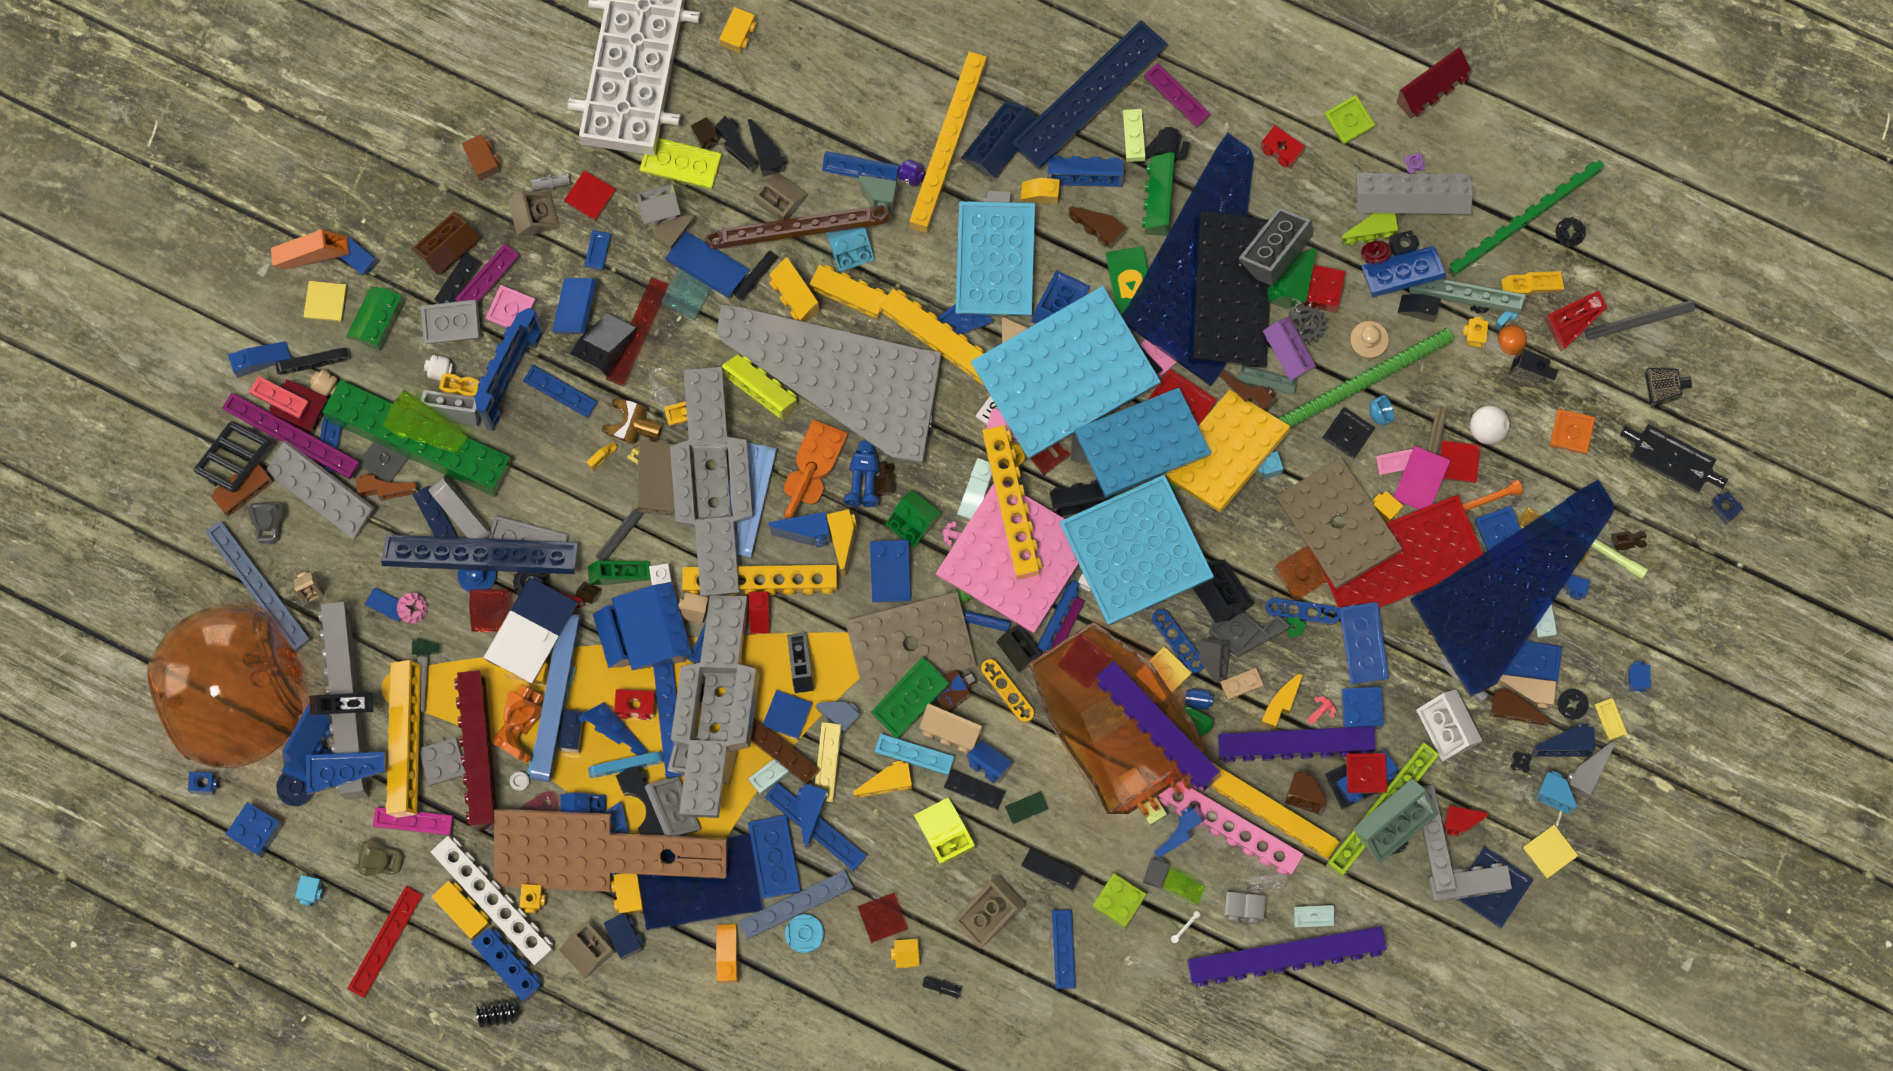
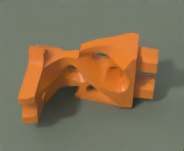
M521 684L517 692L510 690L504 709L503 720L505 723L492 740L494 745L502 748L517 759L529 763L531 756L522 750L518 737L520 732L526 735L541 715L542 707L539 705L544 696Z

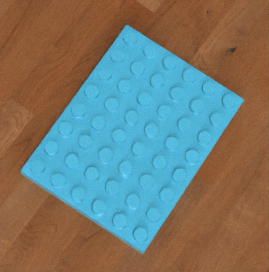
M1103 286L971 361L976 373L1028 459L1074 434V429L1102 418L1161 384V381Z

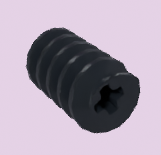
M516 998L513 999L512 1005H510L507 999L504 1006H502L499 1000L497 1007L491 1001L489 1008L486 1007L485 1003H482L481 1009H479L476 1003V1015L480 1028H484L485 1022L488 1027H491L493 1021L496 1026H499L501 1020L504 1025H507L509 1019L512 1024H515L518 1018Z

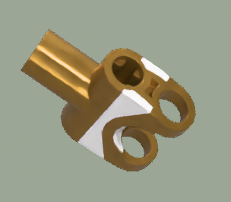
M621 399L612 400L611 406L619 409L624 414V419L618 425H603L602 432L628 444H635L638 434L655 440L659 439L663 424L645 419L647 411L645 406Z

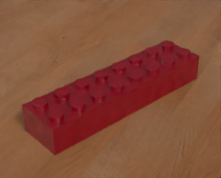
M480 670L457 672L454 684L455 689L459 693V697H456V706L461 716H458V726L462 731V735L459 736L460 747H463L464 754L461 755V763L466 771V774H463V784L467 788L464 798L465 804H468L469 812H466L467 824H470V827L475 831L493 830L494 810L497 809L486 679Z

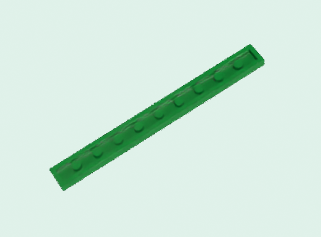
M1601 160L1596 163L1594 161L1589 163L1585 167L1584 172L1581 174L1577 172L1570 178V182L1567 184L1562 183L1556 187V192L1543 196L1539 204L1529 206L1525 210L1526 213L1521 217L1519 215L1515 216L1510 221L1511 224L1507 227H1500L1496 230V234L1490 238L1488 236L1480 242L1481 245L1476 249L1474 247L1469 249L1465 253L1466 256L1461 260L1459 258L1455 259L1450 264L1451 267L1448 273L1452 278L1460 274L1601 173L1605 165Z

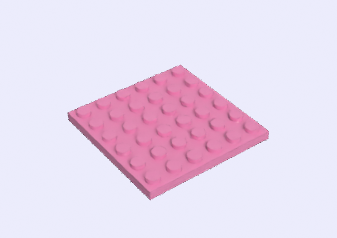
M993 484L936 572V576L1017 625L1019 624L1032 634H1035L1079 564L1059 524L1060 521L1065 519L1031 498L1022 496L1023 503L1027 502L1029 514H1026L1027 521H1031L1033 532L1030 533L1031 539H1035L1038 550L1035 551L1036 558L1040 557L1042 569H1039L1038 576L1016 580L997 494ZM1011 498L1007 501V503L1013 506L1016 505L1018 501L1014 498ZM1014 517L1011 521L1015 524H1018L1022 521V519L1020 517ZM1018 535L1016 537V540L1018 542H1023L1026 540V537L1024 535ZM1023 553L1020 556L1022 560H1028L1031 557L1028 553Z

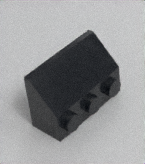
M1093 480L1087 485L1082 483L1073 484L1071 488L1066 489L1064 487H1056L1049 494L1052 511L1061 517L1078 514L1111 499V496L1105 498L1097 480Z
M1225 559L1207 562L1214 579L1192 588L1215 623L1230 621L1254 605V602Z

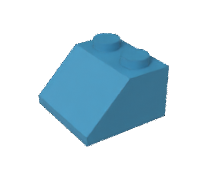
M1547 772L1534 800L1571 815L1576 809L1577 804L1566 779H1563V776L1557 772Z

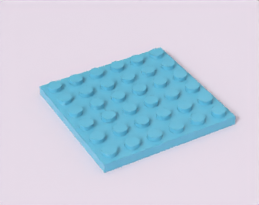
M1165 475L1059 522L1108 626L1214 579Z

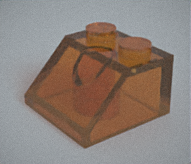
M1308 545L1275 565L1274 572L1294 601L1300 600L1327 582L1318 560Z

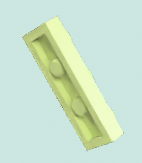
M1142 109L1123 110L1126 162L1145 161Z

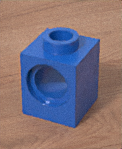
M1634 662L1628 668V691L1648 692L1651 688L1650 665H1645V662Z
M189 772L188 792L203 795L215 794V790L218 789V778H216L215 774L211 772ZM203 779H208L207 786L200 788V782Z

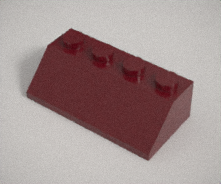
M1461 48L1455 49L1400 89L1397 104L1410 119L1415 116H1421L1428 106L1433 107L1440 101L1439 98L1443 95H1450L1455 90L1454 87L1458 84L1463 85L1470 79L1471 69Z

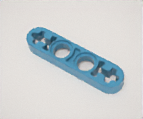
M652 752L590 766L588 771L590 778H598L621 773L636 766L640 769L661 764L664 762L662 752Z

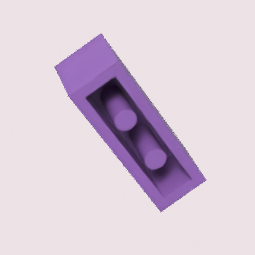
M1289 317L1277 321L1263 331L1290 381L1303 376L1316 367Z

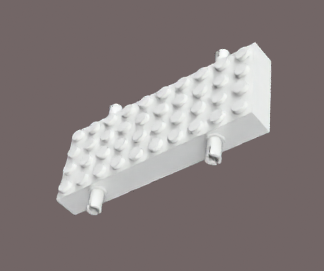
M589 0L588 8L603 9L604 14L587 99L584 101L569 98L567 107L568 110L584 112L579 133L581 145L655 155L661 125L679 126L680 114L664 112L680 25L683 21L699 24L700 12L684 10L685 0Z

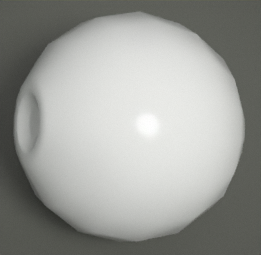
M1489 405L1479 408L1472 415L1470 421V430L1474 438L1487 445L1501 442L1507 436L1510 428L1507 414L1497 406Z

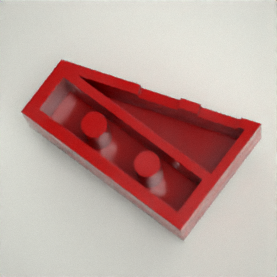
M1599 290L1544 317L1560 352L1607 308Z

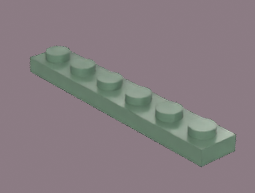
M1444 279L1410 287V293L1424 294L1444 300L1519 314L1522 313L1526 300L1525 294Z

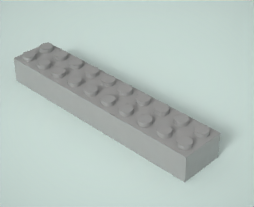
M345 602L321 604V610L318 611L319 621L323 624V629H320L321 640L325 643V648H322L323 659L327 662V667H324L325 678H328L329 686H326V694L358 693L350 609ZM330 714L329 716H332L330 733L334 736V742L331 744L332 753H364L361 714ZM367 778L337 786L336 791L345 800L368 798Z

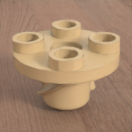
M1365 321L1358 324L1353 329L1350 337V345L1354 352L1370 360L1382 355L1389 341L1385 328L1374 321Z

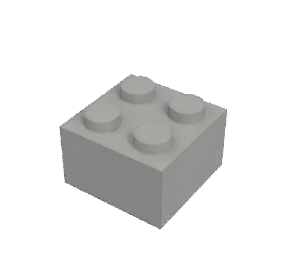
M673 184L636 193L644 224L653 225L658 223L659 220L665 218L666 220H672L677 218V215H681Z

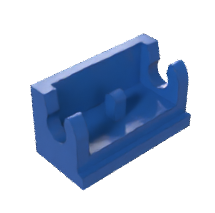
M347 236L349 254L340 257L361 275H368L380 261L355 240Z

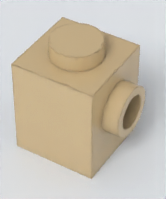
M686 592L684 600L680 599L678 605L682 619L702 623L708 597H701L700 595Z

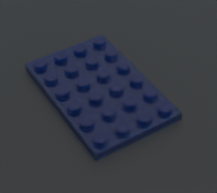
M750 834L727 837L726 878L638 874L647 931L762 911ZM665 849L661 852V859L666 863H672L675 861V854L670 849Z

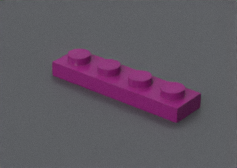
M1158 63L1144 75V78L1196 128L1210 116V113Z
M504 244L455 298L456 302L477 300L479 303L518 260L519 254Z

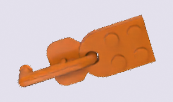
M814 419L812 420L796 456L798 471L790 473L784 484L785 494L792 497L785 512V519L794 518L793 516L800 501L806 504H815L819 501L824 490L821 478L826 477L832 471L848 437V433Z

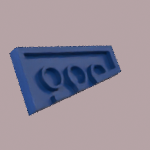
M365 752L306 755V794H313L385 773L386 753Z

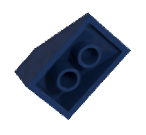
M1577 724V727H1573L1535 746L1531 752V757H1590L1595 750L1594 727H1589V724Z

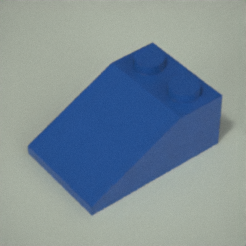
M1056 270L1035 309L1031 322L1037 324L1086 296L1090 285Z
M825 512L768 522L771 535L818 548L828 545L827 543H831Z
M870 541L872 603L911 601L909 541Z

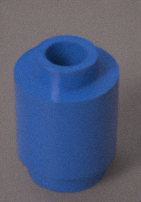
M1192 688V690L1186 691L1185 705H1189L1190 708L1208 710V706L1212 707L1214 695H1210L1208 690Z

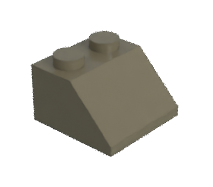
M521 191L508 200L517 235H535L559 228L551 193Z

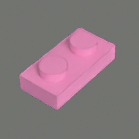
M1412 449L1375 456L1379 475L1403 471Z

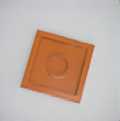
M1557 409L1549 446L1587 455L1595 417Z

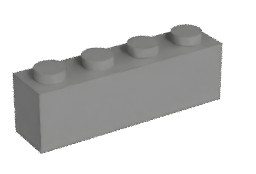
M1502 863L1490 865L1491 868L1483 869V866H1477L1467 872H1464L1463 869L1453 870L1456 892L1436 894L1433 877H1430L1428 882L1432 903L1509 892L1512 886L1508 865L1503 866Z

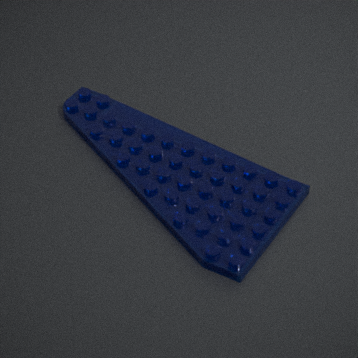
M1228 132L1212 154L1133 298L1121 315L1130 329L1209 386H1212L1226 364L1192 359L1199 212L1207 211L1247 217L1254 164L1251 150Z
M1599 480L1583 487L1565 501L1443 581L1410 599L1470 698L1499 682L1610 520L1614 505Z

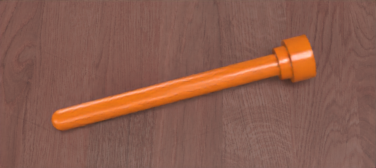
M1518 479L1510 482L1511 484L1507 488L1462 504L1465 511L1510 494L1512 496L1521 495L1524 493L1522 485Z

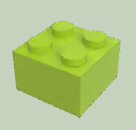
M1113 873L1092 905V909L1125 930L1147 894Z

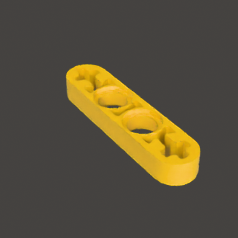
M992 659L984 661L981 670L987 681L1020 722H1031L1034 717V710L996 661ZM986 665H994L993 670L997 675L998 672L1001 674L996 676L994 680H991L993 674L990 671L986 672ZM999 679L1007 681V686L1004 689L996 686V682ZM1009 695H1018L1019 701L1016 704H1011L1008 701ZM1023 702L1022 708L1024 711H1030L1029 718L1025 716L1022 718V711L1019 708L1016 711L1014 708L1019 707Z

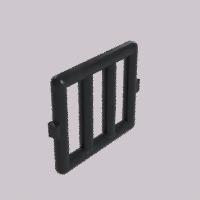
M229 422L195 466L194 472L207 479L215 487L219 485L234 493L271 446V442L256 434L255 430L249 427L246 429L234 422ZM233 430L261 446L254 454L226 438ZM222 445L250 461L243 469L216 455L215 453ZM211 460L238 474V477L231 484L203 468Z

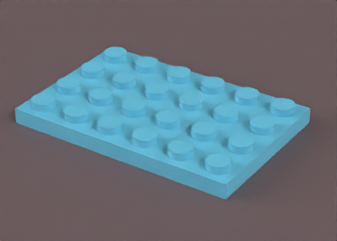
M959 201L956 314L1032 316L1035 203Z

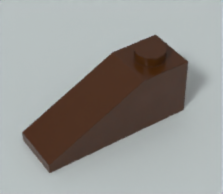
M1504 688L1494 691L1489 716L1548 726L1550 719L1515 693H1510V690Z

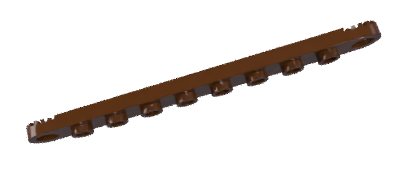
M880 205V207L876 206L875 208L866 207L731 227L720 231L714 230L711 233L708 232L705 242L711 249L881 225L889 221L890 212L887 207ZM884 213L883 217H877L878 214ZM714 238H718L717 242H712L711 240Z

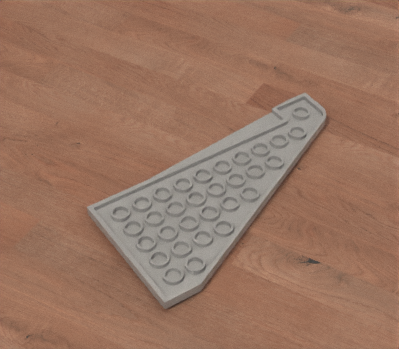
M721 305L717 333L724 345L742 357H747L752 364L763 369L768 375L890 458L923 463L942 356L941 352L922 350L742 307Z

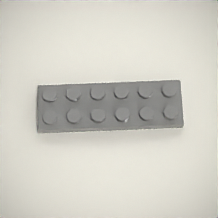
M287 440L283 441L265 471L352 539L357 538L375 508Z

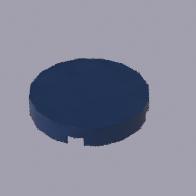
M283 773L279 776L276 783L278 797L284 804L291 807H300L307 804L314 795V793L306 794V783Z

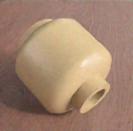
M326 370L316 371L309 382L311 384L310 389L325 397L329 394L332 395L337 387V378Z

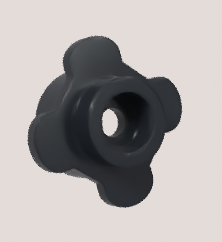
M1515 752L1511 769L1513 771L1521 770L1524 773L1529 772V763L1532 760L1531 755Z

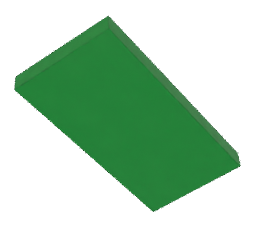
M922 656L871 713L896 739H900L925 712L928 703L932 704L951 683Z

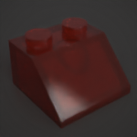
M508 589L470 590L471 632L499 631L511 610V594Z

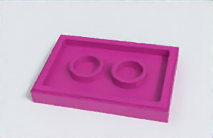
M1414 446L1393 497L1398 502L1418 510L1432 505L1450 460Z

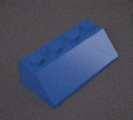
M1053 156L1048 159L1047 178L1060 179V185L1122 187L1123 160L1117 157H1110L1108 159L1090 157L1089 159H1082L1079 156H1072L1071 158Z

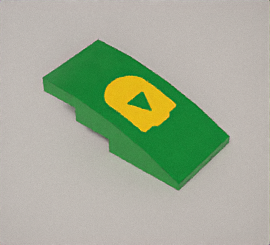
M1143 246L1105 252L1115 307L1126 325L1157 320Z

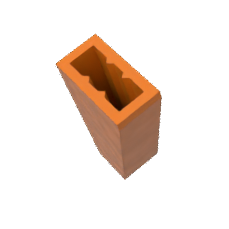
M321 229L271 248L272 264L275 267L289 269L348 255L347 236Z

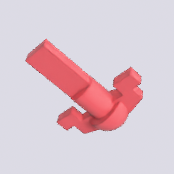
M1316 696L1314 700L1317 703L1322 701L1323 704L1307 719L1311 724L1328 709L1331 711L1329 715L1332 718L1335 717L1334 713L1336 712L1330 699L1323 696L1318 698Z

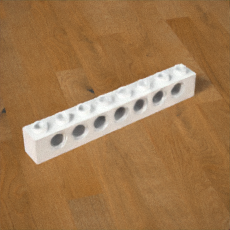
M447 836L430 852L537 968L554 952L550 948L553 944L546 936L542 939L538 935L540 930L533 922L529 925L525 920L527 916L520 908L515 910L512 906L514 903L507 894L503 896L499 892L501 887L494 880L490 882L486 878L488 873L481 866L477 868L473 864L475 859L468 852L464 854L460 850L462 845L455 837L451 840ZM459 854L457 862H450L451 855ZM465 868H472L470 876H463ZM485 882V888L477 891V883ZM492 896H498V902L495 905L489 904V899ZM505 910H511V916L508 919L502 918V913ZM518 924L524 925L522 933H515V927ZM531 938H536L538 941L537 945L533 948L528 947V941Z

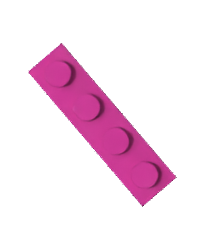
M375 807L373 827L451 836L453 816L417 812V815L397 818L386 814V808Z

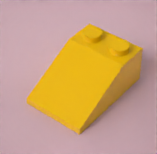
M849 509L827 514L828 525L842 578L846 577L855 539L854 530H857L854 514L850 515Z

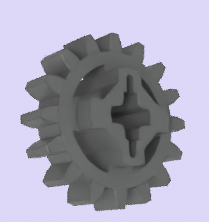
M1303 303L1300 309L1295 306L1294 312L1289 311L1288 315L1291 317L1292 323L1294 321L1297 325L1296 331L1303 342L1307 341V344L1310 345L1311 340L1315 343L1318 341L1317 336L1323 337L1321 331H1326L1324 324H1326L1327 320L1322 319L1324 316L1323 312L1318 313L1319 307L1312 309V304H1309L1308 308H1306ZM1315 318H1316L1317 321H1318V327H1317V325L1314 323V319H1315ZM1310 320L1309 325H1306V326L1303 327V329H1302L1303 323L1305 324L1306 322H1308V321Z

